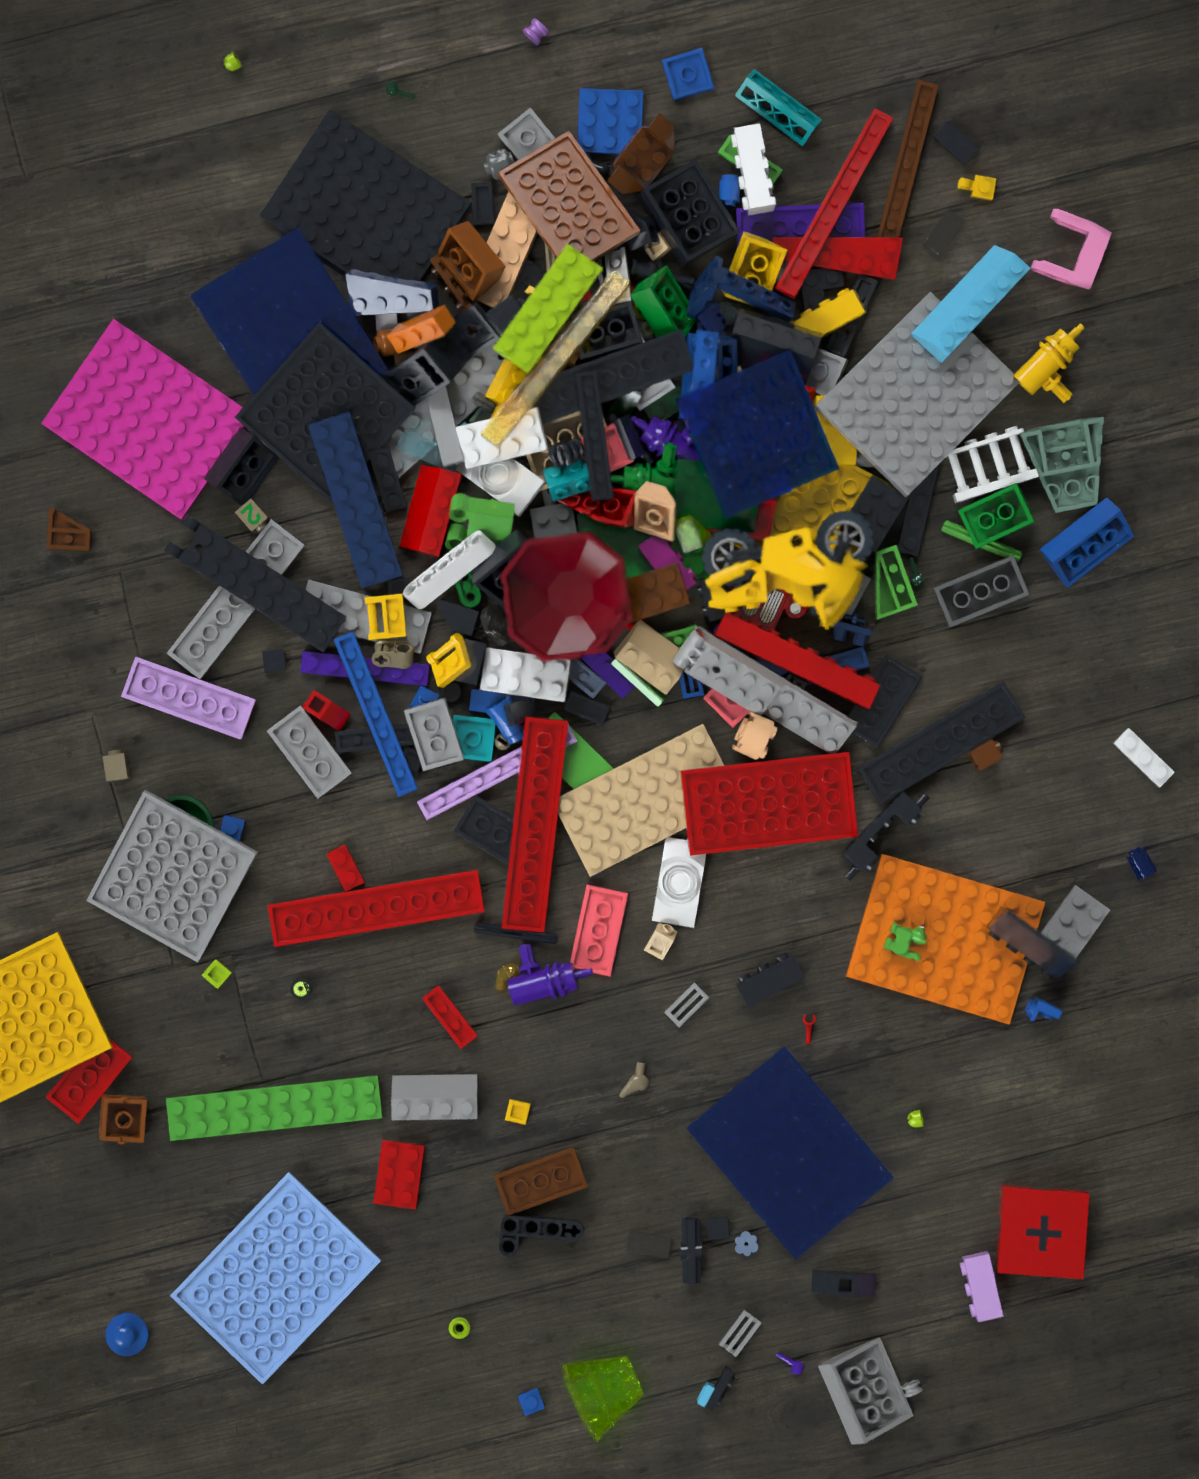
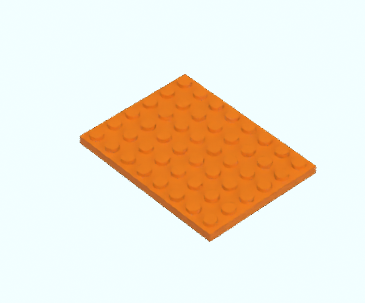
M881 854L846 977L1010 1025L1028 963L1023 960L1024 955L1019 951L1015 954L1006 948L1007 943L1004 940L1000 939L997 941L988 935L990 930L986 927L1000 907L1012 911L1037 930L1045 902ZM893 922L910 929L918 926L925 928L927 943L917 944L911 941L909 951L916 952L921 956L920 961L904 958L895 954L892 950L883 948L886 938L889 937L892 941L896 938V935L890 932Z

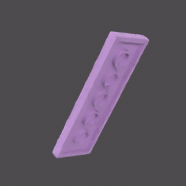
M138 657L134 659L121 695L123 698L241 740L256 702L253 698Z

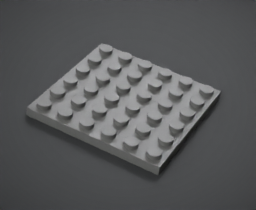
M145 790L86 901L192 960L199 962L258 852Z

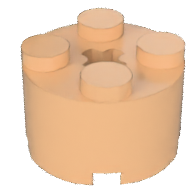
M749 711L747 714L751 716L749 719L744 717L734 738L738 741L737 746L732 745V749L755 760L759 757L763 759L768 751L766 745L769 738H774L777 727H774V721Z

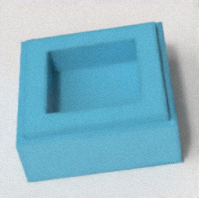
M708 1381L697 1398L698 1404L705 1407L715 1389L714 1385Z

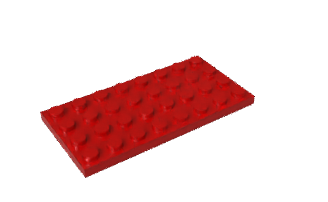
M849 752L680 770L690 856L858 837Z

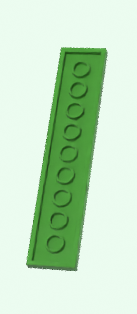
M378 1075L166 1098L170 1141L383 1118Z

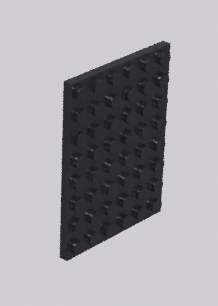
M329 109L261 212L260 217L345 273L352 269H357L362 272H373L388 277L394 276L404 280L421 281L431 266L430 259L438 254L448 229L458 225L472 203Z

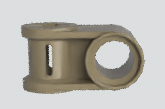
M379 639L375 642V653L372 655L374 665L407 669L413 665V645L411 642Z

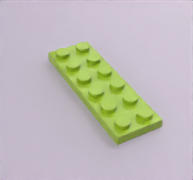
M567 244L493 347V350L529 374L603 268Z

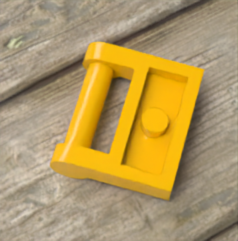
M403 594L364 598L368 608L370 629L368 640L407 637ZM376 603H382L384 632H378Z
M459 633L453 634L446 644L426 657L428 663L432 666L437 687L441 688L446 687L472 666L464 639ZM454 647L456 648V650L453 653H451L448 657H446L443 661L440 660V658H442L450 650H452Z

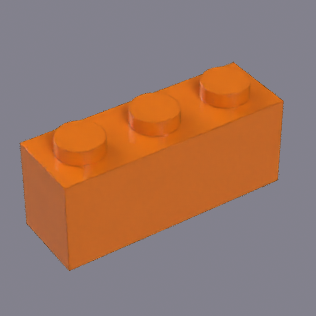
M443 305L398 323L387 335V338L399 354L444 336L456 322L446 306Z

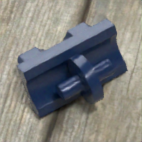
M854 610L853 616L845 614L843 620L850 621L851 624L839 621L833 627V640L844 642L848 631L855 633L852 644L864 647L867 637L871 636L872 630L855 626L856 623L864 625L865 619L858 617L859 611Z

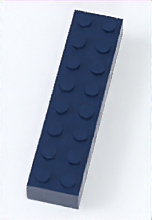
M350 411L310 423L308 427L361 588L402 576V570Z

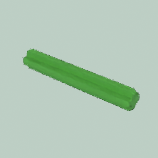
M948 520L944 522L942 532L973 544L965 527ZM993 541L980 547L1004 558L1014 556L1016 563L1022 556L1021 551L998 541Z

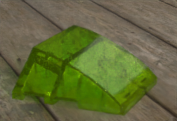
M627 1355L561 1364L565 1386L581 1422L596 1442L644 1395Z

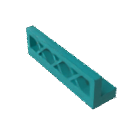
M755 69L746 77L735 94L737 98L801 146L806 143L812 132L822 121L821 118ZM746 86L753 90L754 98H749L742 93ZM761 101L769 102L772 110L766 111L762 108ZM778 114H785L788 117L789 123H782L779 120ZM796 126H801L807 131L803 138L796 133Z

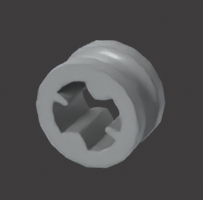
M913 1380L901 1386L902 1390L906 1391L905 1397H910L923 1391L922 1387H919V1380Z

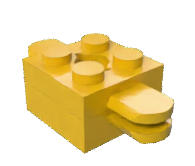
M543 356L540 357L529 374L509 360H503L485 394L486 398L497 403L490 418L528 410L520 386L542 379L537 373L543 364Z

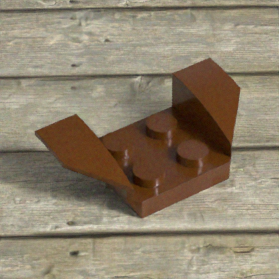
M658 113L649 126L638 128L613 161V167L616 170L607 181L622 194L642 191L645 187L649 186L671 158L672 153H674V126L663 115Z

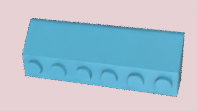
M994 245L917 326L911 335L942 363L1028 272L1030 267L1015 253Z

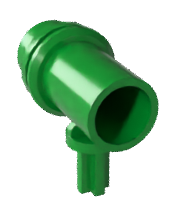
M671 442L664 444L662 459L657 462V468H651L649 463H646L645 467H643L642 463H637L633 466H623L622 475H611V482L621 484V489L638 491L648 481L666 487L672 497L673 470L677 446L672 445Z

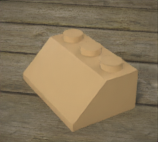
M638 620L614 651L616 659L665 695L678 681L684 670L673 662V658L680 648L642 620Z

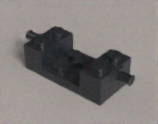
M900 792L842 852L853 864L844 876L851 881L861 871H869L877 863L875 861L877 855L865 844L867 842L871 844L879 836L877 832L882 827L886 829L894 821L893 815L903 825H914L921 817L919 814L922 811L921 807L930 798L923 792L916 801H913L904 792Z

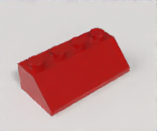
M421 465L399 547L440 558L451 520L449 515L451 500L455 494H458L462 474Z

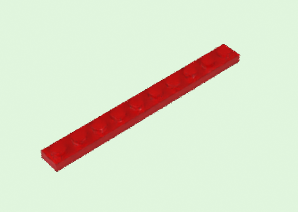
M874 108L775 289L795 298L888 130L893 117Z

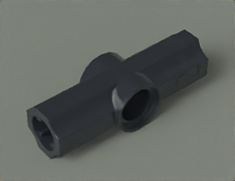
M682 1218L681 1260L683 1283L698 1284L701 1283L702 1260L700 1218Z

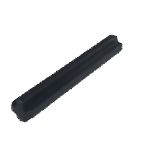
M475 922L474 933L550 944H556L558 938L556 932L502 929L501 925Z

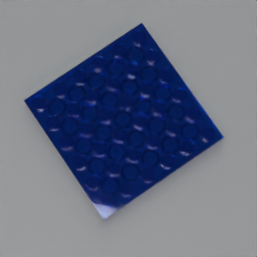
M791 350L675 398L724 518H729L839 469Z

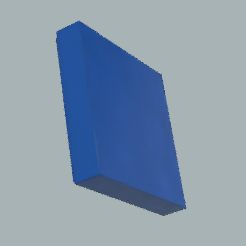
M703 48L662 59L663 68L674 101L714 90V84Z

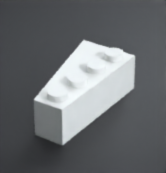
M760 124L737 127L734 129V134L731 135L732 146L737 147L738 155L734 156L736 168H740L742 175L738 177L740 189H744L745 197H742L743 209L748 210V215L774 211L776 202L775 197H771L773 195L771 179L768 178L769 167L767 158L764 157L765 147Z

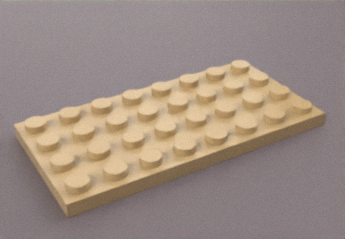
M703 724L560 796L558 815L590 877L686 828L680 770L724 766Z

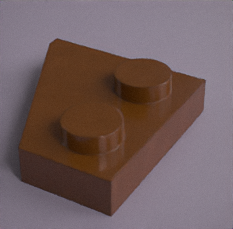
M49 508L47 549L90 551L92 530L59 511Z

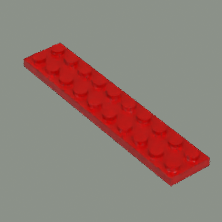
M525 716L501 924L502 929L544 932L568 729V721Z
M478 870L267 905L274 947L485 912Z

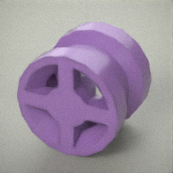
M536 18L531 21L529 27L523 29V33L536 45L541 43L543 36L549 34L547 28Z

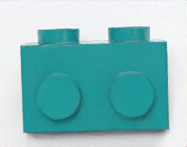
M584 458L577 463L565 467L553 466L543 470L552 501L590 490Z

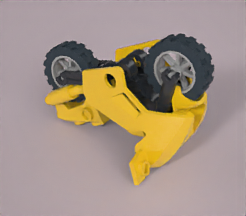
M840 511L828 516L821 523L816 536L817 549L814 548L813 536L808 528L767 538L764 541V548H758L755 541L747 533L738 529H724L716 532L708 539L703 548L702 556L704 569L710 577L705 580L712 595L709 607L725 609L727 613L738 611L739 606L755 609L759 608V603L768 602L769 592L775 589H782L790 594L793 593L797 605L802 607L813 606L811 613L814 617L820 616L822 626H825V630H829V626L833 628L842 619L858 594L863 579V574L859 571L867 567L863 562L868 559L873 549L874 538L872 529L862 516L849 511ZM839 525H844V534H840L835 528ZM848 525L857 529L849 536L847 535ZM832 531L838 536V540L829 541ZM860 533L861 543L852 541L851 538ZM797 539L803 541L799 548L793 546ZM730 542V552H727L721 545ZM734 542L740 544L743 548L733 551ZM837 543L835 551L833 552V550L830 547V544ZM851 544L859 546V549L854 554L851 553L849 548ZM718 548L725 554L724 557L715 558ZM812 554H813L818 560H820V561L824 564V566L820 565V564L813 558ZM725 561L726 564L724 565L723 569L720 570L716 562ZM752 578V582L728 593L721 588L723 586H738ZM813 591H820L819 594L813 595Z

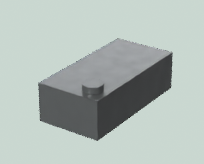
M1014 556L933 588L949 628L1029 595Z

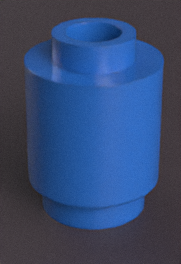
M722 175V180L719 181V198L726 207H734L735 203L740 202L739 176Z

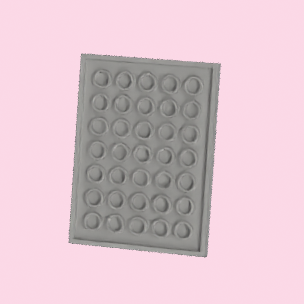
M931 292L815 406L905 497L1019 383L1013 377L1014 373L972 332L942 363L911 335L917 326L941 302Z

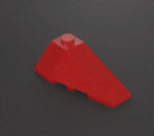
M612 488L613 499L591 501L590 490L556 501L605 525L626 528L634 525L635 494L637 491Z

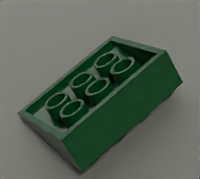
M686 459L674 461L672 498L676 503L675 526L716 530L738 529L743 532L754 533L762 488L763 467Z

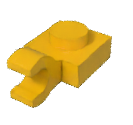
M979 175L974 176V181L960 178L957 188L972 191L971 197L992 201L996 178Z

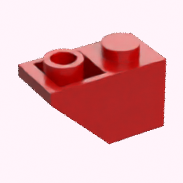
M313 690L302 707L338 731L342 729L351 715L350 712L316 690Z

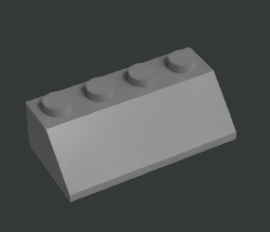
M392 1075V1120L477 1119L478 1075Z

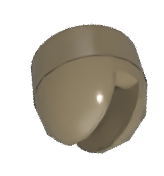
M502 733L498 734L494 739L495 746L500 750L508 749L511 744L508 743L504 746L497 741L501 737L504 741L508 742Z

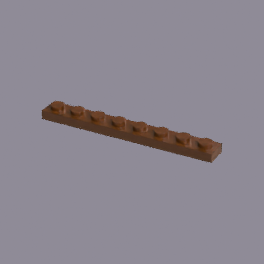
M921 80L917 81L877 237L899 238L939 86L937 84Z

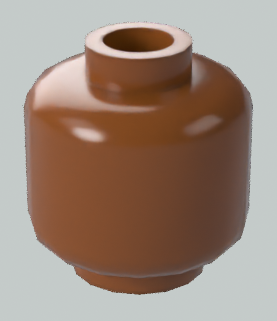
M395 327L379 330L376 336L373 337L375 351L383 357L393 356L394 353H397L387 338V335Z

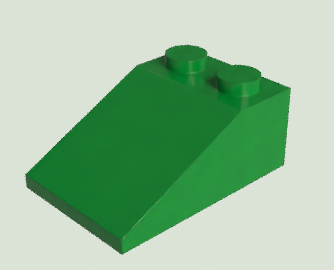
M1015 483L958 510L976 549L1036 522L1019 483Z

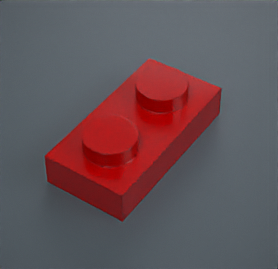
M346 844L326 854L345 892L365 882Z

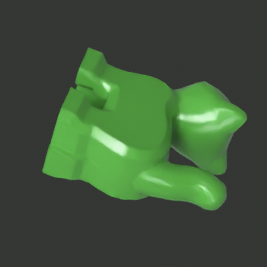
M893 922L890 932L895 934L896 938L893 941L889 937L886 938L883 948L892 950L895 954L904 958L920 961L921 956L916 952L909 951L911 941L917 944L927 943L925 928L918 926L910 929Z

